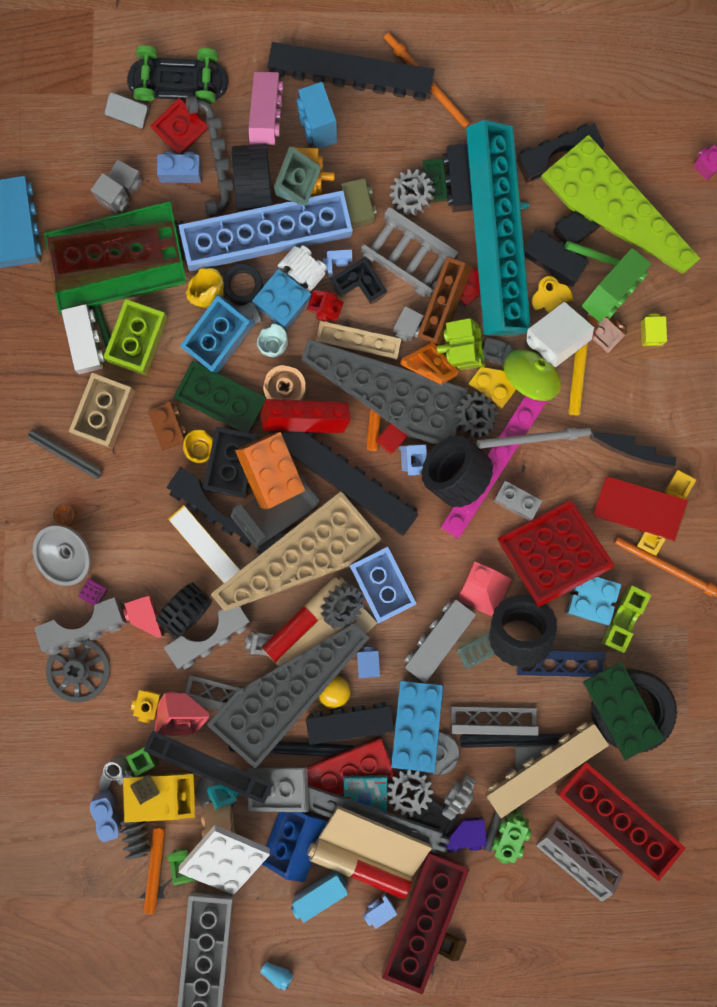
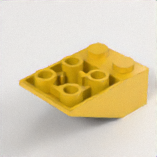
M182 772L123 778L124 822L195 818L193 773Z

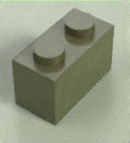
M365 178L341 183V191L344 192L352 229L374 224L377 210L375 204L371 205L370 197H373L371 185L366 184Z

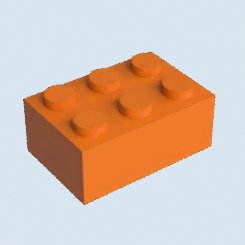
M281 432L270 433L235 450L261 509H270L305 491Z

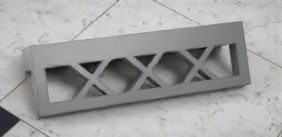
M189 675L184 693L200 706L220 711L227 703L223 700L226 698L230 699L231 695L242 688ZM193 681L202 683L206 691L199 695L190 693ZM206 684L212 685V687L208 689ZM220 687L226 696L220 700L214 699L210 690ZM226 689L232 690L233 692L229 694ZM208 693L209 697H205L202 695Z
M451 706V733L538 736V726H536L537 708ZM456 711H465L470 718L464 724H456ZM468 711H474L476 713L472 716ZM480 712H487L491 717L486 724H480L475 719ZM502 712H507L513 718L506 725L500 724L496 719ZM511 712L519 713L516 716H514ZM522 713H531V725H522L517 718ZM514 721H516L519 725H511V724H512Z
M558 820L553 822L547 834L539 839L536 847L601 902L615 893L623 875ZM556 829L562 833L564 840H560L554 835ZM571 844H575L579 848L580 854H576L573 851ZM588 858L595 861L597 868L590 866ZM604 872H608L614 877L612 883L606 879Z

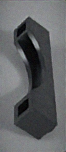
M180 467L166 487L171 491L169 495L178 501L181 498L188 502L186 505L188 508L196 513L198 510H201L206 514L204 516L205 519L213 524L216 521L223 525V531L231 536L233 533L241 537L239 541L250 547L252 543L236 522L221 514L208 500L201 481ZM279 533L260 546L256 553L261 555L285 535Z
M152 731L143 750L262 804H265L273 785L264 779L155 731Z

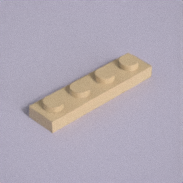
M320 321L316 342L397 360L401 339Z

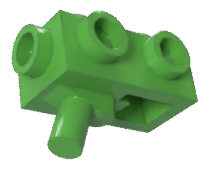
M514 809L513 814L509 813L506 820L502 819L499 826V838L495 837L492 844V849L495 850L494 857H497L498 861L503 864L515 863L517 858L521 859L525 848L522 844L524 840L529 841L532 829L529 828V819L522 816L520 809Z

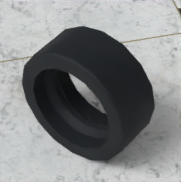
M248 264L232 266L223 277L225 294L231 302L237 305H246L252 302L263 288L259 272ZM247 273L254 278L255 288L250 295L238 296L232 291L231 281L235 275Z

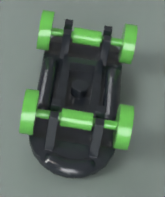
M147 45L138 46L136 48V56L141 59L131 66L127 76V84L130 91L134 94L133 97L136 100L145 102L153 101L154 99L177 100L180 98L181 100H186L188 96H196L197 100L213 104L215 100L225 94L229 84L226 71L221 65L216 63L218 52L210 48L199 49L197 51L198 60L157 58L156 48Z

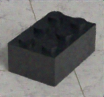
M216 427L203 484L205 491L247 499L250 484L235 450L258 440V435Z

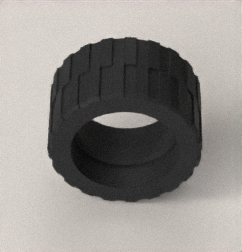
M267 144L232 146V168L237 210H253L272 206Z
M455 435L447 437L432 448L426 456L427 458L423 463L421 471L422 482L428 490L451 507H464L476 501L486 491L493 475V464L490 457L481 449H478L471 440L465 436ZM463 464L460 471L452 478L454 472Z
M519 594L502 600L494 610L489 632L490 646L494 654L500 660L512 666L531 667L541 663L548 657L557 631V619L554 611L547 603L538 607L531 595ZM512 621H526L536 626L542 636L533 641H520L511 637L503 626Z

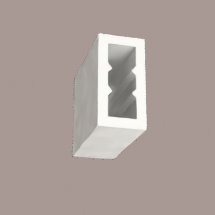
M563 302L528 329L526 342L530 348L537 350L546 362L557 367L592 340L594 327L567 303Z

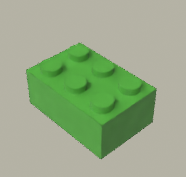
M631 248L592 292L582 307L600 323L606 316L610 319L618 310L617 308L625 302L639 286V283L649 274L646 270L651 263Z

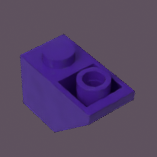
M484 818L460 819L447 835L450 838L449 844L442 843L444 844L443 846L448 847V853L460 852V848H469L470 851L482 850V846H487Z

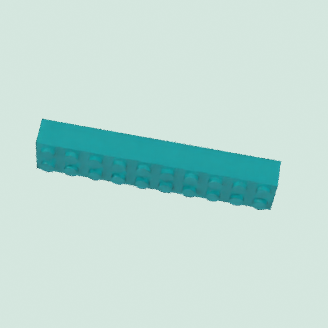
M482 120L466 127L483 330L484 335L514 337L526 334L531 327L514 131L511 125Z

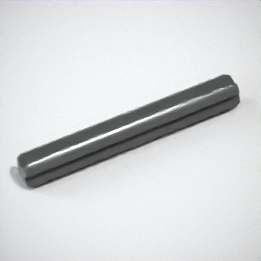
M32 429L28 434L27 438L95 479H99L102 475L103 470L38 431Z

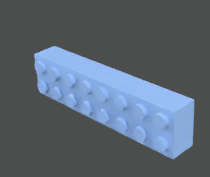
M343 191L310 197L307 206L291 201L179 225L189 272L199 270L202 267L209 268L291 250L295 246L299 248L302 245L307 247L350 238L353 232Z

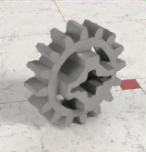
M408 169L407 175L401 172V178L394 179L397 183L396 186H390L394 190L390 194V197L394 199L392 204L395 207L397 206L398 211H404L406 215H409L411 212L416 216L417 210L424 213L423 207L425 205L430 207L429 199L434 200L435 198L431 195V192L435 191V188L430 186L433 181L428 178L426 173L421 174L418 169L414 173ZM408 189L415 191L417 196L410 194Z
M400 770L398 778L394 775L392 776L395 782L388 783V787L392 789L387 791V795L392 796L389 804L395 803L394 811L400 808L401 815L403 816L406 811L409 812L410 817H413V811H417L420 815L422 807L426 810L428 809L426 802H432V798L428 796L434 793L433 789H428L432 783L431 781L425 782L424 780L427 776L425 774L419 776V771H415L412 774L411 770H407V774H404ZM408 778L416 779L419 782L416 784L411 783ZM401 782L402 788L396 794V788L398 784ZM410 788L411 790H415L413 792L414 796L410 797L409 795H404L407 793L406 789ZM424 791L423 799L419 803V795ZM406 801L411 803L412 806H405L401 803Z
M466 775L462 781L454 782L444 798L446 806L442 814L452 820L458 813L463 814L474 797L472 789L475 786L476 780Z

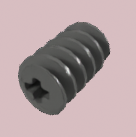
M122 820L119 822V825L126 826L125 829L120 831L122 834H127V837L122 839V842L129 843L128 846L123 848V851H130V854L125 856V859L144 857L148 855L146 854L147 852L151 851V846L145 845L150 841V838L143 837L148 833V829L142 828L147 824V821L124 822Z

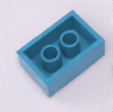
M319 82L299 89V98H296L298 118L301 126H304V134L308 145L312 144L313 148L321 149L337 143L336 119L323 83Z
M217 295L180 347L211 372L219 373L256 322L226 298Z

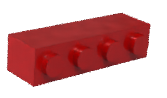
M266 399L260 412L263 431L344 433L351 421L348 402Z

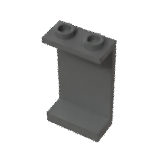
M300 473L298 475L304 486V492L270 509H261L256 499L243 507L239 504L233 508L231 513L232 519L256 549L316 509L319 503L318 495L307 486L304 477Z

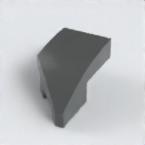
M484 338L482 349L484 350L485 360L504 365L506 357L512 352L510 344L507 345L498 340Z

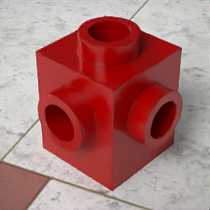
M314 290L307 310L314 313L316 319L320 321H337L344 302L338 299V295L334 292Z

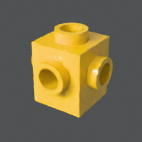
M144 689L139 690L137 698L134 697L131 710H134L133 716L139 717L138 721L146 723L156 720L158 702L163 694Z

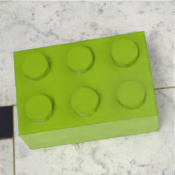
M125 299L103 358L108 363L147 376L168 320L167 315L164 312Z

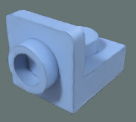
M352 250L327 251V258H323V263L327 267L328 276H333L332 264L344 267L348 266V263H352Z

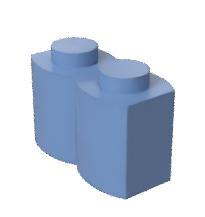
M110 790L94 794L90 803L91 815L97 822L96 832L102 842L117 839L122 825H119L121 818L115 810L116 801Z

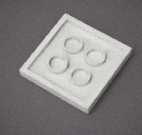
M214 825L179 865V873L234 895L268 858L270 848Z

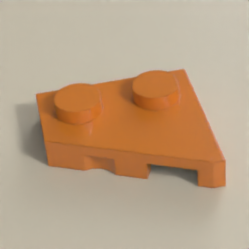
M433 342L402 358L400 363L402 366L440 385L456 377L459 372L448 362L443 353L437 352V346Z

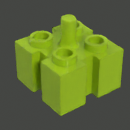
M471 318L447 322L446 329H444V337L449 344L437 345V352H446L448 362L460 370L485 367L481 325L475 323Z

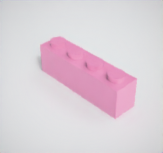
M254 72L249 119V141L252 145H275L276 136H280V123L277 122H281V109L278 108H282V95L279 94H283V81H279V72Z

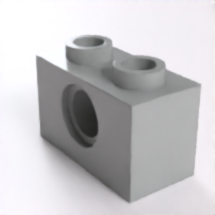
M102 173L91 188L92 194L99 204L114 214L118 215L121 212H125L129 207L130 198L124 187Z
M504 481L493 502L531 521L542 500Z

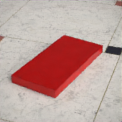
M606 476L593 516L675 542L689 501Z
M381 736L355 746L350 750L305 766L307 767L308 785L343 797L344 776L387 775V780L392 779L393 775L396 776L394 769L391 768L392 764Z

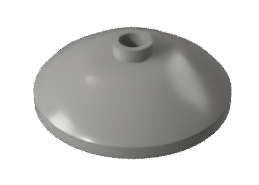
M56 524L44 528L35 537L33 542V558L39 571L48 580L58 585L70 586L77 584L87 576L91 567V554L86 541L78 532L68 526Z

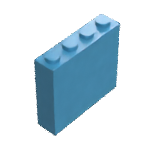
M25 176L0 180V268L41 262L40 255H43L41 243H38L37 235H40V229L34 218V215H37V208L35 202H32L31 196L34 195V187L32 182H29Z

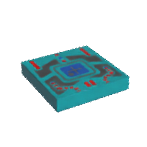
M387 775L344 776V797L387 812Z

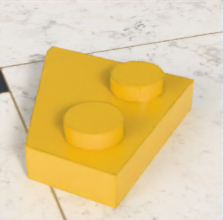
M484 367L478 370L468 384L478 393H485V398L491 397V402L500 409L504 407L516 390L507 379L504 371Z

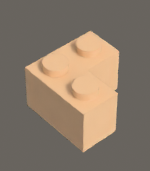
M212 803L204 804V814H201V821L205 830H202V839L214 825L235 833L234 814L231 804L217 810L214 809Z

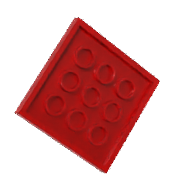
M572 500L497 538L499 545L538 607L614 568V562Z

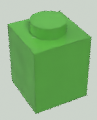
M144 748L126 757L135 777L160 765L156 756L143 751Z

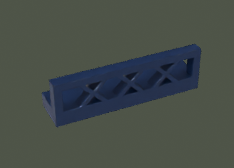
M551 650L548 657L541 663L536 664L531 671H522V667L517 666V675L592 677L602 672V661H605V652ZM546 659H552L557 664L551 672L546 671L541 666ZM567 660H573L578 665L573 672H567L562 667ZM589 660H597V673L588 672L583 665ZM559 668H561L563 672H556V671H557Z

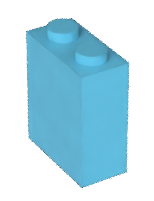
M331 871L295 894L291 910L296 919L301 918L302 922L305 923L347 896L349 886L342 874Z

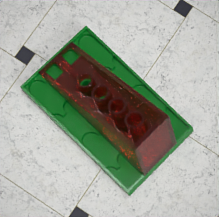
M171 201L44 233L59 315L62 314L61 310L86 304L90 308L186 284Z

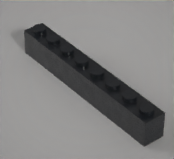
M276 42L271 44L268 61L269 71L279 72V77L288 75L299 81H303L305 78L311 79L314 83L322 82L324 84V82H329L336 87L353 86V89L359 91L371 89L377 94L389 92L400 98H404L405 95L412 96L418 101L431 99L435 69Z
M270 431V433L281 432L287 449L293 458L401 536L405 535L418 517V514L415 513L417 509L409 503L405 505L399 501L400 497L391 490L389 492L381 488L383 484L375 478L370 480L365 477L366 472L358 466L353 468L347 464L349 460L340 453L336 456L331 452L332 448L323 441L318 443L314 440L315 435L311 432Z

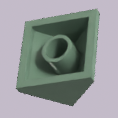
M289 147L274 185L276 196L307 206L321 166L295 148Z

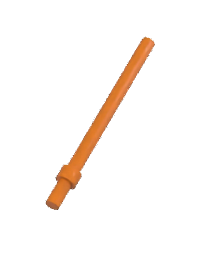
M390 32L384 36V39L394 49L393 53L398 58L401 57L408 65L419 66L408 54L407 48L402 43H399ZM433 83L432 93L461 126L466 129L471 123L441 89Z
M618 536L615 539V545L702 589L703 593L717 597V585L711 582L707 583Z

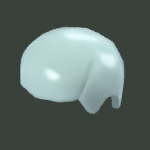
M271 324V327L262 329L257 338L258 349L263 355L268 357L280 356L288 347L287 332L278 324Z

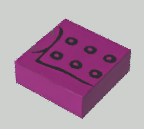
M88 579L78 597L94 606L101 602L108 589L92 579Z

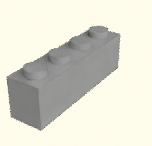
M456 599L453 602H447L442 609L444 612L440 620L437 617L429 626L432 629L428 636L423 634L416 644L419 648L415 653L410 652L403 661L406 663L404 668L424 683L427 682L476 616L475 613Z

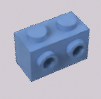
M173 152L157 154V176L160 182L202 183V162L200 156L193 152H185L184 155H177Z

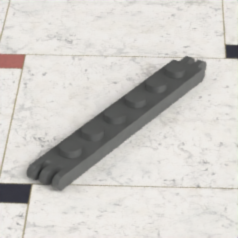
M308 785L310 811L332 817L337 807L340 806L432 845L430 850L432 853H437V850L446 852L448 848L440 842L449 844L450 838L443 836V831Z

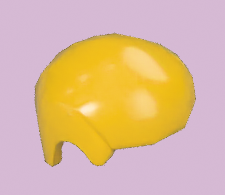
M205 430L191 431L183 441L184 454L192 462H206L210 457L213 438Z
M336 676L319 695L320 703L325 708L332 710L345 706L351 694L349 683L343 677Z

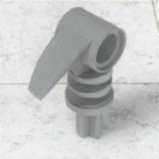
M121 754L114 755L104 766L100 778V792L107 791L112 780H116L121 785L123 784V778L135 777L132 775V769L130 771L127 770L129 763L125 756ZM113 765L118 766L119 770L115 769Z

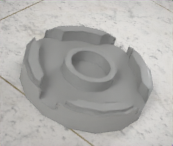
M439 732L435 773L428 772L430 774L444 775L452 771L457 765L459 748L455 740L448 734Z

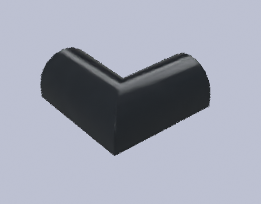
M366 257L330 278L332 286L340 297L358 286L370 304L379 301L387 294L386 288Z

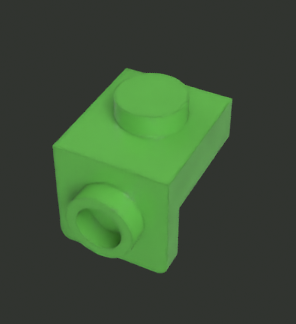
M176 849L173 853L167 854L171 866L173 885L195 881V879L179 873V865L190 854L189 850Z

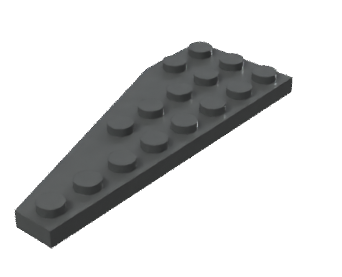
M310 339L307 340L301 361L407 436L433 445H437L447 437L455 436L457 430L455 424L459 421L453 418L454 415L458 414L454 407L460 406L457 401L467 394V388L447 382L440 385L418 373Z
M355 624L350 625L237 691L207 726L256 769L370 637Z

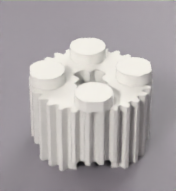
M303 245L300 248L295 246L277 266L279 269L283 268L287 276L310 293L324 277V271L327 267L320 260L315 261L310 256L312 253L307 247Z

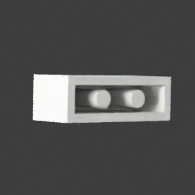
M86 304L61 310L75 371L78 374L103 369L102 362H105V359L103 358V351L99 350L98 342H101L98 330H95L93 322H96L94 311L90 310Z

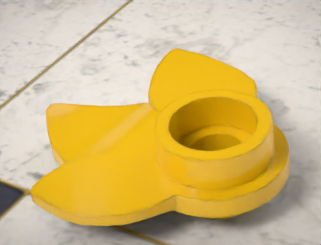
M552 276L543 277L539 281L538 290L532 297L534 310L544 307L548 313L563 302L573 301V295L568 286L559 284ZM547 283L552 284V289L550 291L546 289Z

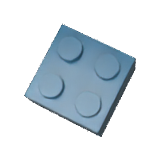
M278 268L252 302L259 311L287 331L309 304L311 294Z

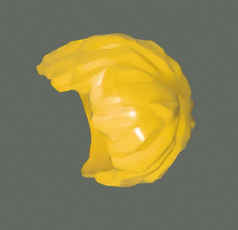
M200 268L197 274L189 281L186 291L188 301L195 306L208 309L217 295L223 297L224 282L221 277L222 275L214 268Z

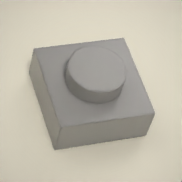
M253 302L238 308L256 324L262 322Z

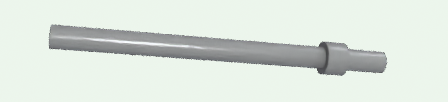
M570 427L563 431L477 440L476 444L477 448L481 449L558 439L576 440L578 437L590 436L591 429Z

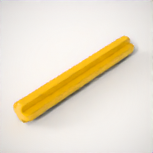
M588 343L575 352L569 415L578 416L580 414Z

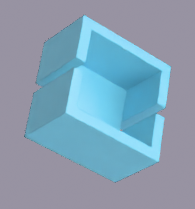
M599 577L585 582L571 590L578 592V595L569 596L565 613L602 625H610L615 609L611 604L617 602L621 584Z

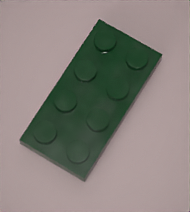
M194 361L191 362L173 397L213 419L245 433L251 432L267 399L216 372H211L208 368Z
M618 662L582 682L624 760H628L664 740L622 662Z

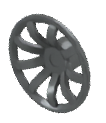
M89 640L81 641L85 648L79 658H76L74 647L70 648L69 646V661L58 654L49 656L46 666L47 681L53 692L66 701H88L100 694L108 682L110 674L108 658L97 644ZM90 648H93L100 656L88 662L84 661ZM54 659L64 665L63 670L51 672ZM103 661L104 673L89 670V667ZM64 675L65 681L57 688L52 677ZM88 676L103 679L97 689L87 679ZM70 682L74 685V697L62 693ZM81 682L90 690L91 694L80 697Z

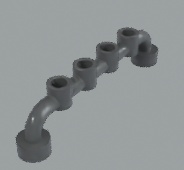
M196 96L186 97L188 113H198V108L205 111L207 117L206 123L210 134V146L214 155V168L217 172L221 200L219 203H215V200L205 201V210L207 217H215L217 212L227 207L229 202L228 191H233L231 178L226 179L225 171L229 170V162L227 158H222L221 150H225V140L223 137H218L217 130L222 127L221 119L219 116L215 117L209 103L197 100Z

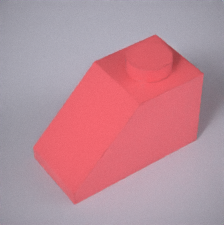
M152 596L124 603L126 608L123 609L127 621L130 620L132 625L157 638L165 636L162 627L156 622L158 613Z

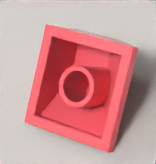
M473 562L457 601L492 616L496 606L504 599L512 579L494 569Z
M175 691L165 693L158 702L154 731L164 736L196 735L210 717L209 712L186 693H177Z

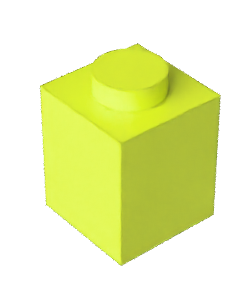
M648 314L641 321L642 346H662L667 342L666 317H660V314Z

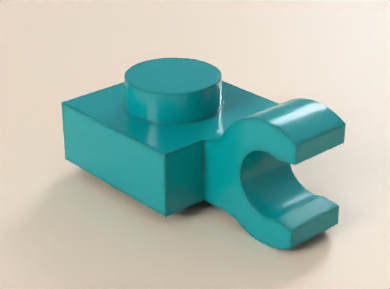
M220 784L207 789L215 810L235 803L236 796L242 795Z

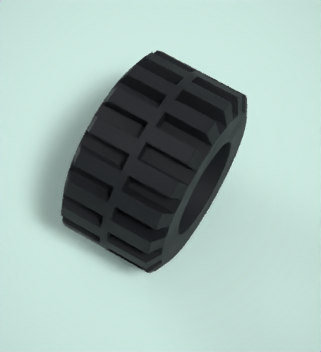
M192 582L183 587L158 614L156 622L174 639H177L184 635L210 607L212 600Z

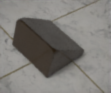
M446 932L438 954L451 961H459L466 940Z

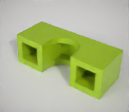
M627 586L601 644L619 653H625L633 636L634 624L638 617L643 614L651 594L634 586Z

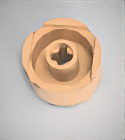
M285 365L277 366L267 373L263 388L267 399L304 400L307 390L305 379L301 372L296 368ZM284 384H285L286 387L289 386V387H288L289 391H287V392H285L284 390L281 391V390H282V387H281V386L284 385Z

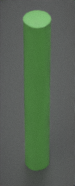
M567 241L565 244V249L613 266H616L621 261V259L571 241Z

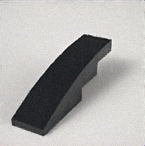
M593 432L590 435L592 441L626 458L667 468L676 466V457L655 455L656 447L635 445L636 436Z

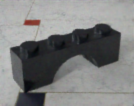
M595 123L589 126L588 124H583L576 129L577 131L570 134L569 132H564L557 137L558 139L553 141L545 140L539 144V147L534 149L529 147L522 150L516 162L526 184L541 178L542 174L548 170V160L553 155L559 152H569L588 135L603 150L605 145Z

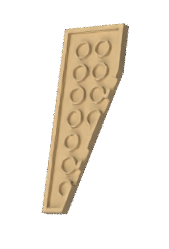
M339 492L216 589L211 596L224 611H228L347 568L382 539L342 492Z

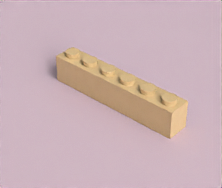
M583 722L576 727L577 731L572 735L568 733L562 736L555 747L552 748L550 745L540 752L542 755L536 760L533 757L522 764L524 768L518 772L512 770L505 775L506 779L501 783L495 782L487 788L488 791L485 795L500 818H503L608 747V743L596 725L592 722Z

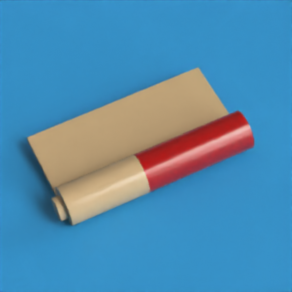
M333 577L261 646V649L278 667L343 630L338 626L334 629L331 625H328L320 614L324 611L320 606L326 603L323 598L330 596L328 591L334 592L336 585L340 588L343 583L348 585L342 577L338 579ZM360 608L359 611L362 614L356 615L357 621H350V625L355 624L367 634L377 622L364 608Z
M338 806L316 842L310 844L307 855L311 862L398 898L405 899L411 888L412 876L432 849V845Z

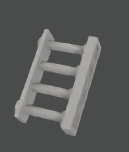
M389 207L384 214L386 226L371 248L364 244L361 247L363 258L366 257L370 263L376 262L414 287V291L420 296H428L430 298L433 289L429 286L443 267L446 257L457 259L459 252ZM398 228L403 231L404 236L389 258L386 259L377 252L392 230ZM415 239L421 243V248L404 271L396 266L395 262L410 240L413 241ZM432 250L438 254V259L421 282L413 277L412 274L426 253Z

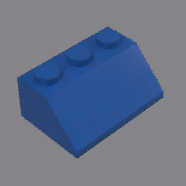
M279 812L266 847L270 848V855L262 865L286 880L305 883L312 864L307 855L308 848L311 843L316 842L327 821L311 812Z

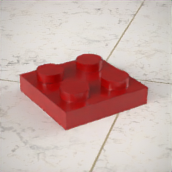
M180 98L150 125V128L177 155H183L208 130L207 124L195 113H188L186 104Z

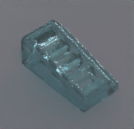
M489 634L456 650L465 670L495 655L487 642ZM482 642L488 652L485 655L479 645ZM472 647H476L481 657H476ZM467 650L469 651L473 659V661L469 662L465 654V651Z

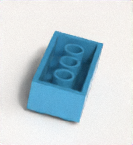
M400 681L391 768L435 773L444 685Z

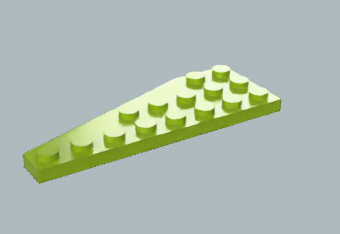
M590 135L586 136L542 174L541 178L569 209L574 212L577 211L584 215L586 219L600 224L605 230L631 245L638 246L645 253L657 257L661 262L684 274L700 260V257Z

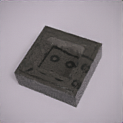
M150 774L130 785L140 805L160 794Z

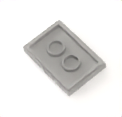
M307 767L247 768L248 773L273 784L265 804L248 798V811H309Z

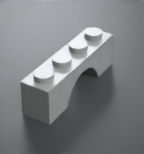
M114 597L95 604L91 619L81 628L65 629L59 622L52 620L36 626L34 629L41 651L49 655H55L62 652V648L68 646L70 648L77 647L82 644L81 641L98 639L105 632H117L122 629L121 626L127 625L120 602Z
M239 606L228 611L220 610L218 612L219 623L217 630L209 639L193 641L186 636H181L165 646L164 649L177 669L182 667L184 670L195 664L194 659L198 656L206 657L213 652L212 647L218 643L222 646L231 640L229 636L237 632L239 635L249 628L247 624L251 621L242 607Z

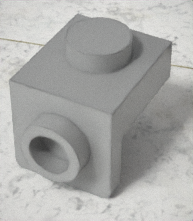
M250 631L244 643V647L247 648L246 652L252 655L268 656L261 649V646L274 634Z

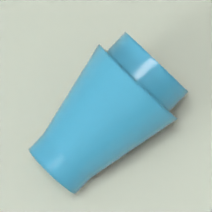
M267 961L260 972L279 990L283 989L284 991L288 988L294 976L290 973V970L270 964Z

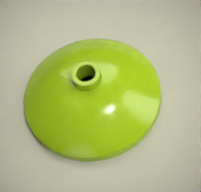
M521 349L512 351L504 361L505 375L512 386L523 395L538 401H548L555 398L560 392L561 379L559 373L551 363L543 359L541 354Z

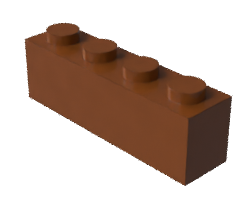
M446 257L417 337L435 344H444L446 323L453 321L472 269L471 265Z

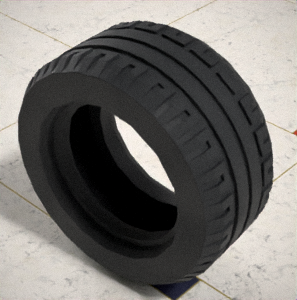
M626 669L635 687H641L652 697L655 705L653 720L664 738L661 742L642 751L648 752V750L651 751L662 745L672 733L677 719L676 700H674L675 697L670 688L656 675L642 670ZM592 701V721H594L604 739L609 744L618 748Z

